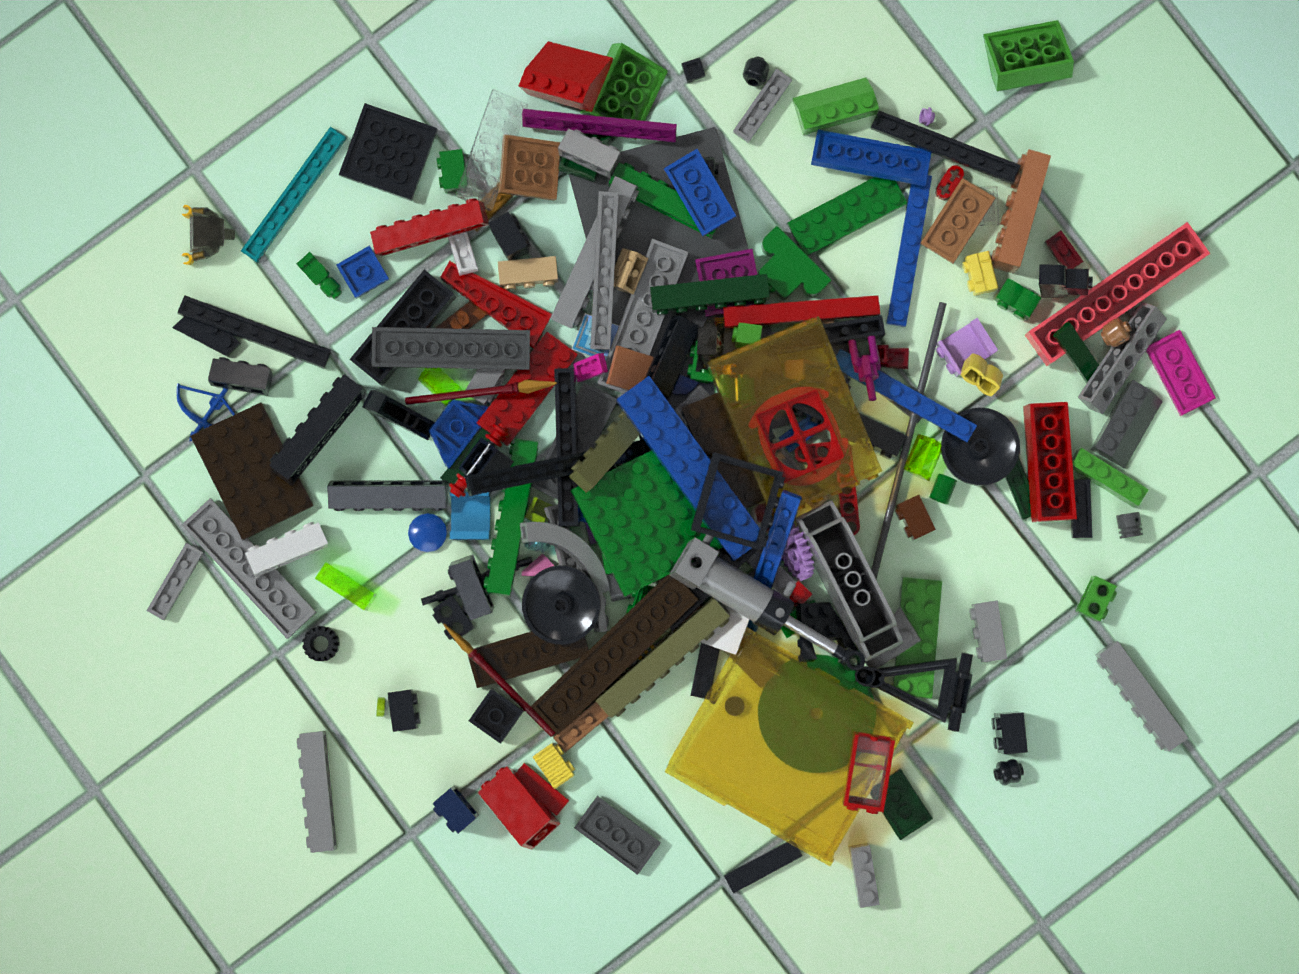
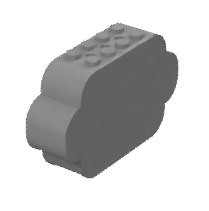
M830 500L796 517L795 522L799 527V532H803V538L807 539L806 544L810 546V552L813 554L811 558L814 561V566L849 636L864 655L865 661H869L903 644L893 612L849 525L841 517L833 501Z

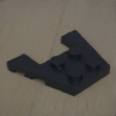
M830 602L802 603L796 606V619L831 641L837 640L838 645L844 649L848 647L853 651H858ZM800 636V639L797 640V645L800 648L799 663L815 661L817 657L812 642Z

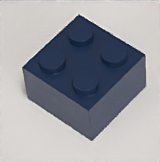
M455 785L432 803L435 806L433 808L434 812L440 818L443 816L447 820L446 826L453 833L456 831L459 834L479 816Z

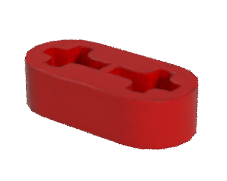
M951 166L937 185L935 194L939 199H949L964 177V171L960 166ZM956 170L959 172L958 176L960 178L956 177L952 182L949 180L952 176L950 172L954 173ZM946 184L950 185L947 190L949 194L945 193L942 195L940 187L944 188Z

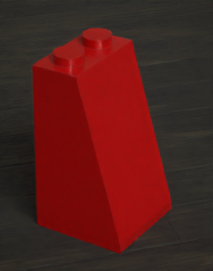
M508 766L502 767L496 772V776L491 781L488 780L482 784L478 794L521 847L532 850L561 823L521 780L513 768Z

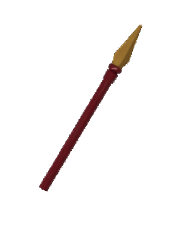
M524 380L520 383L515 382L514 384H505L503 386L405 397V404H420L503 393L513 394L514 392L516 394L520 392L529 394L556 385L557 382Z
M443 624L460 648L468 654V657L472 658L552 737L555 734L553 729L502 678L478 650L473 648L467 640L449 626Z

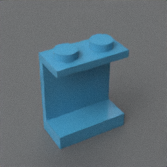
M465 489L466 496L463 497L461 495L459 498L450 492V540H490V492L469 496Z

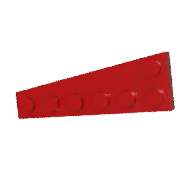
M449 261L440 276L443 282L506 329L530 330V347L532 348L536 346L550 321L551 313L474 273L459 276L456 264Z

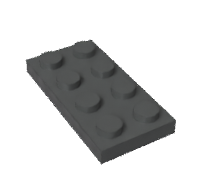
M598 795L574 827L637 875L661 843Z

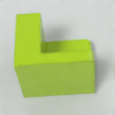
M534 496L525 518L532 522L546 523L547 517L544 508L550 507L552 504Z

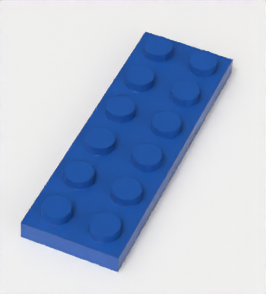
M817 130L811 165L926 186L931 153L920 148Z

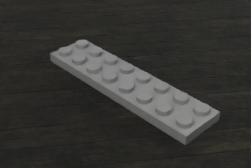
M652 239L645 256L648 258L647 264L634 295L631 294L606 359L608 372L600 375L598 385L622 394L628 391L606 384L616 346H621L650 356L665 315H657V313L652 312L650 287L677 284L689 252Z
M213 499L207 500L182 524L186 531L286 639H289L317 613L277 569L255 578L245 555L248 549L255 545L249 538L242 541L233 521Z

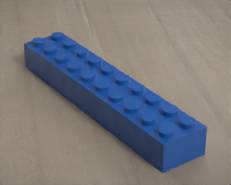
M648 376L617 398L616 402L696 511L710 459L653 380ZM717 470L702 521L708 529L756 542L759 532L758 525ZM715 537L731 561H735L751 549V547Z

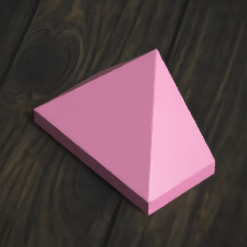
M542 553L522 571V576H535L540 571L554 566V564Z

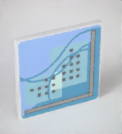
M585 313L572 350L590 357L598 353H604L606 360L610 350L590 348L592 315ZM613 323L611 325L610 348L619 325Z

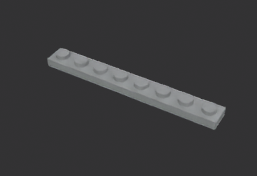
M598 191L591 349L610 350L619 192Z

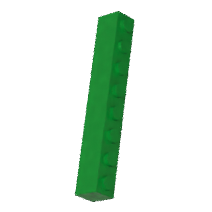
M515 438L514 443L510 444L509 455H512L511 459L514 461L511 467L536 462L539 443ZM532 483L502 489V492L505 493L504 500H500L498 507L501 516L500 519H496L495 531L498 532L497 537L492 539L491 550H494L493 558L489 557L487 569H490L489 577H485L484 588H487V594L511 598L522 539L520 523H525Z

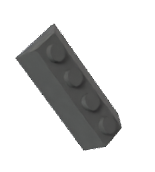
M1135 380L1128 382L1093 443L1091 450L1125 469L1163 401L1149 388Z

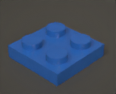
M370 245L336 264L356 299L389 280Z

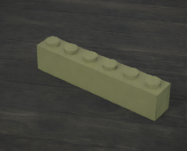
M623 411L618 415L620 420L617 423L613 421L608 426L607 430L609 432L606 435L602 434L595 441L596 447L594 449L590 447L583 455L585 459L582 462L579 460L571 468L573 472L569 477L586 493L598 483L640 435Z

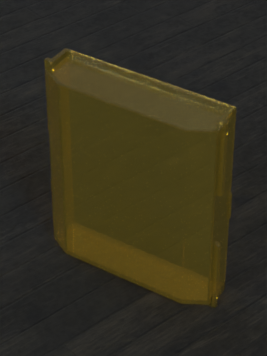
M747 627L743 632L736 655L731 653L667 763L664 772L723 806L728 804L770 828L772 834L826 865L831 866L834 861V853L860 808H858V811L848 810L842 803L854 731L894 737L895 750L906 729H911L914 722L857 689H850L841 684L838 679L821 669H815L808 665L807 662L799 663L797 655ZM857 748L855 762L885 766L888 753ZM854 765L849 794L852 796H849V798L865 801L883 770Z

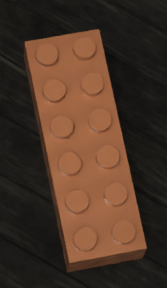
M1028 149L1018 159L1017 164L1021 165V169L1014 184H1011L1010 188H1013V191L1006 200L1005 206L1008 209L1003 213L1000 222L1003 228H1001L996 236L995 243L998 246H996L991 254L993 268L1012 274L1020 268L1051 155Z

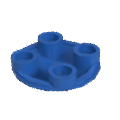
M421 514L413 519L409 525V540L420 551H436L446 540V525L441 518L434 514Z

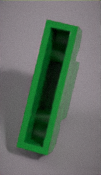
M778 226L763 239L762 252L772 258L759 270L758 275L767 274L769 292L771 294L774 292L781 300L785 301L802 285L806 296L816 297L831 283L832 280Z

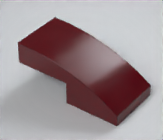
M877 345L881 367L908 369L909 348H889V345Z

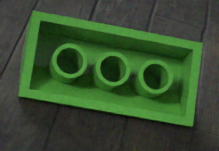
M866 77L792 98L803 135L877 115L879 110L874 90Z

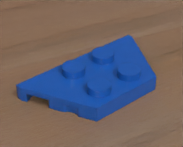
M453 399L428 431L445 467H451L480 429L477 422L488 409L487 406Z

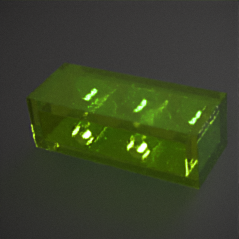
M325 562L315 577L316 580L365 611H368L378 595L328 562Z

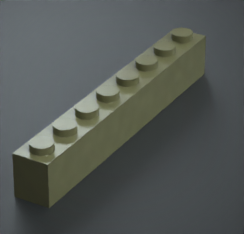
M712 597L596 698V702L610 718H613L615 715L619 717L626 710V705L629 703L634 704L641 697L640 693L644 690L648 692L655 686L654 681L659 677L663 679L670 673L669 668L674 664L676 666L681 664L688 652L693 653L700 647L698 643L703 639L706 641L715 634L714 630L718 626L721 628L730 621L728 619L730 612L720 601Z

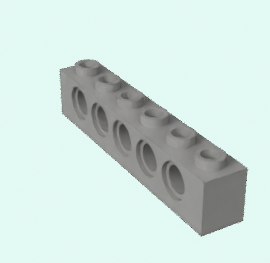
M1141 302L1128 322L1132 329L1130 331V339L1118 347L1112 346L1079 394L1078 398L1090 410L1104 414L1167 320L1156 306Z

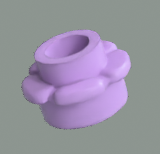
M928 107V109L922 108L919 115V123L928 126L935 119V113L932 112L931 107Z

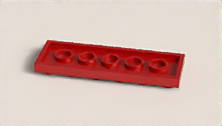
M546 332L530 353L529 370H517L507 384L520 383L524 380L555 382L554 369L569 368L578 354L549 332ZM555 385L529 394L523 392L518 394L515 392L513 394H498L478 420L477 425L491 434L494 431L492 425L501 423L509 429L507 432L509 437H503L500 442L508 447Z

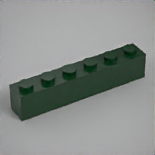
M767 274L650 287L652 312L657 313V315L669 314L668 311L686 313L688 309L696 308V311L707 310V307L715 306V309H723V307H727L729 304L746 306L747 302H754L755 305L766 303V300L770 298Z

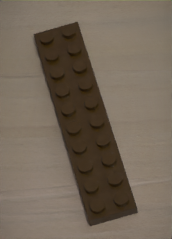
M670 575L665 576L531 707L558 735L687 612L699 598L688 586Z

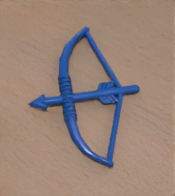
M177 383L176 396L181 410L189 419L196 422V424L198 423L194 432L191 431L190 436L199 432L202 427L205 429L212 426L207 420L213 411L220 410L223 404L226 405L232 415H235V412L224 399L228 389L223 388L220 394H215ZM180 388L213 396L209 401L210 409L203 418L191 412L184 405L180 397Z

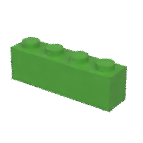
M1083 448L1078 449L1072 457L1073 470L1090 479L1091 482L1133 508L1140 505L1149 490Z

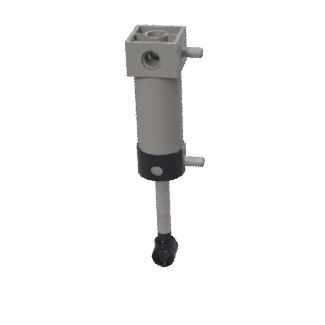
M706 535L703 541L694 538L687 543L669 574L671 577L691 589L698 588L753 621L754 624L772 635H776L784 625L838 658V662L846 670L856 671L862 669L865 664V657L861 652L853 651L848 647L844 649L790 616L795 603L789 599L796 587L794 582L790 581L783 593L767 587L718 557L719 552L709 546L714 538L713 536ZM691 560L696 561V568L692 566ZM852 655L857 659L855 666H852L849 662Z

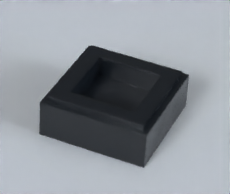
M700 57L681 63L687 83L705 77Z

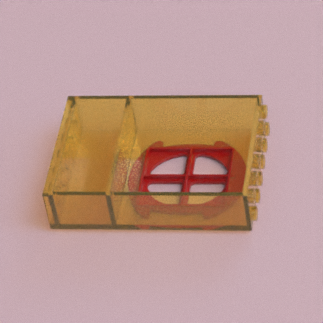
M819 316L807 319L705 362L746 461L783 472L782 477L785 478L784 486L778 490L777 496L780 497L783 490L801 496L802 500L798 511L805 508L806 503L813 502L815 504L824 500L823 496L831 494V496L841 493L844 487H856L861 484L860 481L863 479H868L869 481L879 477L878 473L882 472L881 466ZM796 403L807 404L815 408L823 416L824 422L802 431L792 406ZM783 409L788 416L794 434L789 438L772 444L769 440L770 424L774 415ZM828 430L830 432L829 451L825 459L821 463L816 464L806 444V438ZM798 443L808 466L804 470L792 469L784 465L776 457L775 452L790 444ZM751 471L766 508L774 477ZM773 508L771 516H774L776 508Z

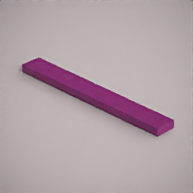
M523 109L522 111L523 127L567 131L569 128L573 131L579 130L582 133L676 142L677 124Z

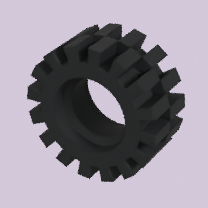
M317 626L306 632L305 638L302 641V648L305 650L304 653L309 656L308 658L314 661H328L339 650V637L331 628ZM319 636H323L328 640V647L322 652L314 648V640Z

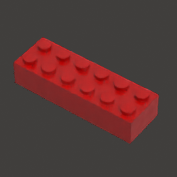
M1068 402L1032 403L1023 406L1032 523L1077 519Z

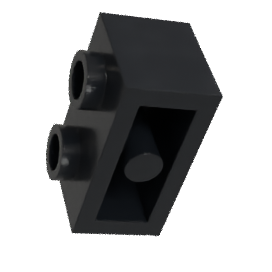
M413 689L389 692L388 701L392 731L417 729L418 724H421L420 713L416 712L415 706L418 704L417 693H414Z

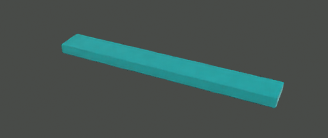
M330 126L241 250L242 253L256 263L259 262L347 140L344 135Z

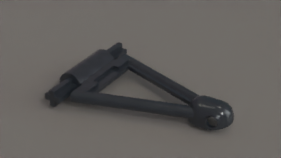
M961 653L958 671H955L957 658L883 668L863 666L862 669L855 671V680L862 686L877 688L943 723L946 722L949 710L951 712L947 730L959 732L962 713H966L973 674H970L973 654ZM944 669L937 708L884 681L885 677Z

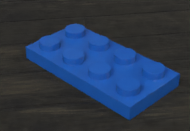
M698 149L664 168L703 237L737 217Z

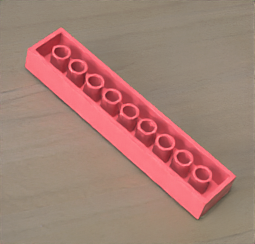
M1186 222L1089 289L1088 295L1079 296L1028 331L1025 337L1045 365L1048 366L1066 354L1053 336L1066 322L1071 323L1082 341H1085L1102 329L1108 322L1127 312L1205 258L1210 252L1189 223Z

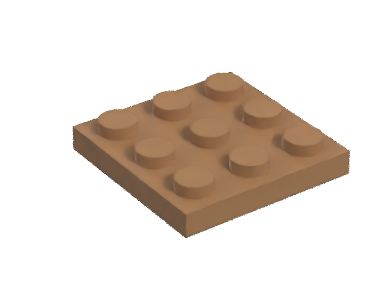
M503 135L499 193L552 201L557 200L560 160L558 147L561 142Z

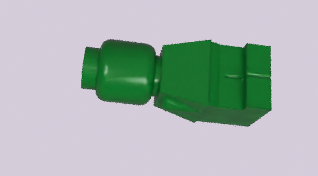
M310 251L296 263L314 285L320 286V290L327 297H332L335 300L342 294L340 284L333 277L329 276L330 272Z

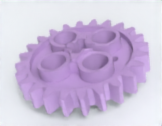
M794 523L782 560L784 561V567H788V572H792V576L796 577L797 580L803 581L814 574L813 570L815 568L812 565L814 561L811 558L813 554L810 552V546L806 544L807 539L803 538V532L800 533L799 527H795Z

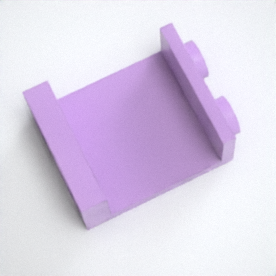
M978 318L937 342V348L935 349L939 357L944 358L947 362L946 368L951 375L954 374L956 377L961 375L963 363L972 353L986 359L998 351Z

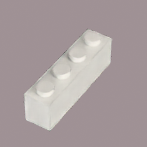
M314 522L305 524L303 529L297 532L296 530L288 531L284 534L285 537L280 539L277 537L266 541L267 544L261 547L259 545L250 547L245 555L255 578L327 548L328 542L319 522L316 524Z

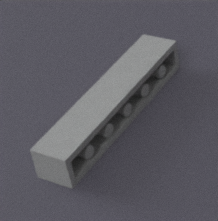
M1113 641L1095 654L1098 658L1096 662L1102 670L1106 669L1109 674L1108 679L1114 686L1117 685L1121 690L1119 692L1120 696L1125 702L1129 701L1132 705L1131 711L1137 718L1140 717L1143 720L1144 729L1149 734H1153L1156 738L1154 742L1160 750L1164 749V751L1170 752L1188 739L1187 735L1118 641Z
M326 731L301 733L299 738H297V749H301V757L298 759L299 769L303 770L300 784L301 789L305 791V797H302L303 809H306L307 817H304L305 829L308 828L309 836L306 837V846L310 848V853L333 851L337 849Z

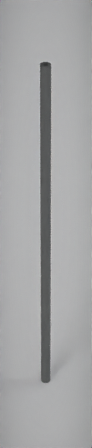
M939 302L917 387V392L924 395L947 305L943 302ZM911 412L905 434L907 436L902 446L871 568L876 580L918 415Z

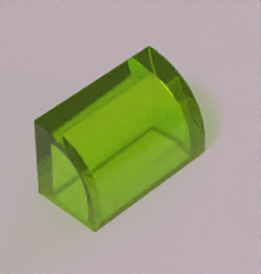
M425 368L418 378V381L432 394L462 390L440 368ZM445 400L441 402L445 406H447L451 400Z
M918 434L903 470L916 477L930 481L941 454V443L933 438Z

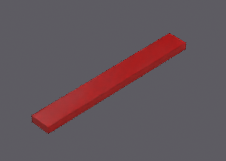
M879 295L723 307L725 328L738 327L739 322L769 325L880 316Z

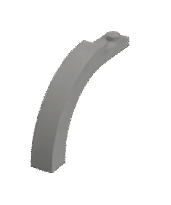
M543 522L520 523L522 543L542 542L563 550L593 580L601 599L599 619L593 629L594 632L608 631L609 619L605 614L606 598L603 592L610 591L605 570L595 552L580 537L563 527Z

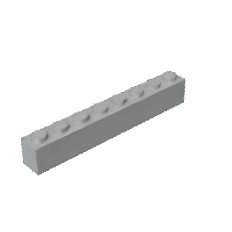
M615 176L608 192H619L616 237L618 238L623 229L620 225L623 219L627 220L631 211L629 209L631 201L635 202L639 191H637L638 186ZM597 217L550 318L571 329L574 326L578 327L582 319L580 315L582 308H587L590 301L588 295L591 290L593 291Z

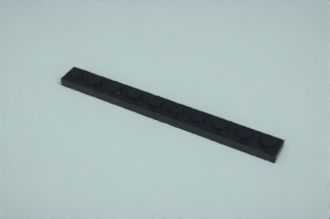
M644 439L634 441L612 466L627 463L648 453L647 443ZM585 452L465 476L469 496L571 475L573 472L571 468L579 460L582 462L585 459L583 456Z

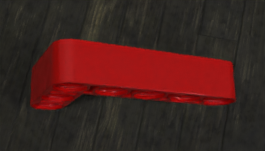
M830 442L807 444L814 463L822 462L825 457L818 455L817 450L820 447H824L828 452ZM848 443L847 453L840 465H847L849 473L846 475L841 474L838 467L835 470L839 513L847 523L851 522L855 525L856 528L853 535H856L860 530L852 448ZM798 446L794 452V458L798 463L805 464L807 463L806 460L798 456V451L801 450L800 446ZM842 484L850 485L851 492L849 494L842 492ZM845 503L852 504V513L849 514L844 511L843 506Z

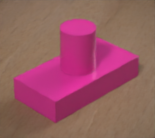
M598 353L573 363L577 382H584L608 372L604 353Z

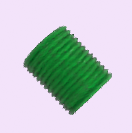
M937 474L938 476L931 489L929 498L943 504H949L948 502H950L949 500L957 480L943 474Z

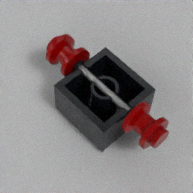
M501 423L492 425L494 431L491 434L485 435L490 441L487 442L481 437L458 468L464 475L462 476L457 473L458 480L456 483L449 484L451 487L450 492L458 498L461 495L463 497L466 496L464 490L467 488L464 476L508 468L513 464L514 461L494 447V444L501 448L502 444L500 441L502 438L509 437L507 433L509 429Z

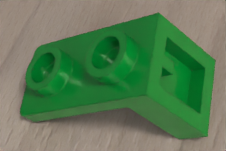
M696 340V345L691 347L690 356L694 357L693 364L688 366L687 375L691 376L690 381L713 384L715 374H711L710 370L700 369L699 372H696L700 341Z

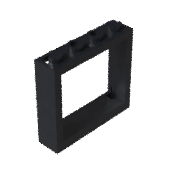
M713 452L690 530L758 550L766 547L769 537L766 535L768 527H772L774 516H771L773 508L777 509L780 499L777 493L784 486L785 478L782 477L783 472ZM719 461L774 477L756 542L701 527Z

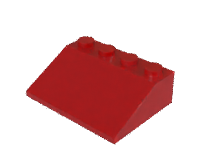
M548 41L525 68L518 87L530 96L592 112L613 58Z

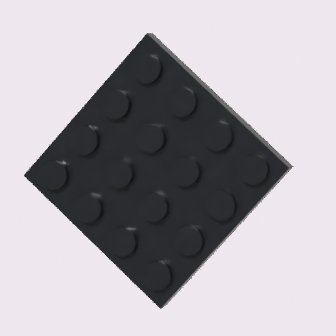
M364 103L339 176L412 201L438 129Z

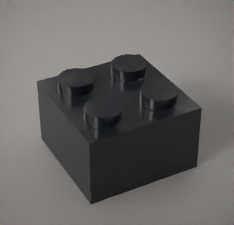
M507 212L488 223L507 260H517L530 253L528 248L531 246L525 232L520 233L521 227L515 215L511 216Z
M491 688L468 721L501 744L524 710L497 690Z
M1024 712L994 713V718H991L992 729L996 731V737L993 738L994 749H997V752L1001 754L1028 752Z

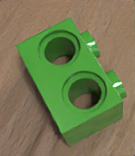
M739 322L738 327H734L732 342H735V347L758 350L762 326Z
M1091 576L1075 612L1096 622H1100L1101 619L1104 620L1109 611L1107 609L1109 602H1113L1116 597L1117 591L1115 589L1117 586L1097 576ZM1100 585L1106 589L1104 596L1098 594V587ZM1092 603H1095L1098 607L1095 614H1092L1089 610V606Z

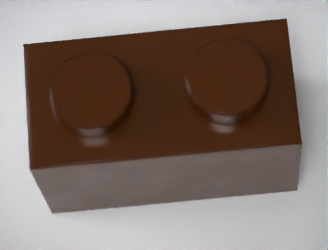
M916 495L896 505L895 513L898 519L903 520L906 526L903 529L907 538L911 537L913 541L936 530L920 495Z

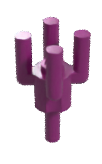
M868 337L871 355H863L859 357L856 340H849L854 372L858 373L860 382H866L869 401H875L877 398L874 380L879 378L878 370L881 369L876 337Z

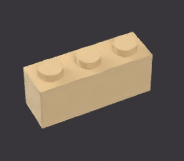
M556 256L498 261L500 287H504L505 290H514L516 286L534 288L536 284H543V286L548 287L554 286L555 283L559 282Z

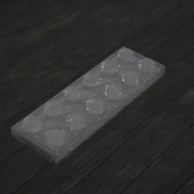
M493 89L491 91L455 195L456 197L465 201L476 198L484 202L486 210H493L499 192L503 135L518 136L522 125V111L527 109L529 104L499 90Z

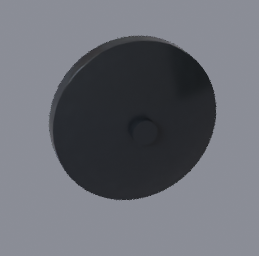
M972 408L959 413L958 415L977 426L967 443L944 431L941 440V455L947 469L958 480L974 486H987L1001 481L1013 470L1019 458L1020 439L1016 428L1006 416L993 409Z
M567 565L551 566L537 573L527 584L522 597V612L528 627L536 636L553 644H570L585 637L596 625L601 611L600 594L593 580L583 571Z

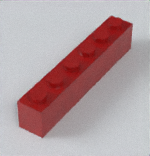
M473 198L466 200V204H452L447 206L448 209L442 211L441 209H435L430 211L428 215H415L408 221L398 220L393 222L394 225L388 227L387 225L378 226L376 230L370 232L375 254L385 256L488 226L489 222L484 202Z

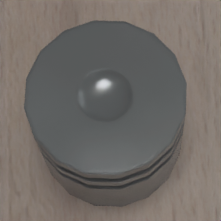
M1140 512L1116 515L1118 529H1120L1119 534H1121L1119 536L1120 539L1143 535L1141 533L1143 529L1140 528L1142 525Z

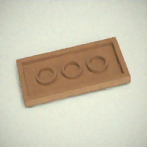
M962 178L920 244L954 264L996 198Z

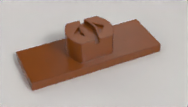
M469 301L435 328L470 329L488 314Z

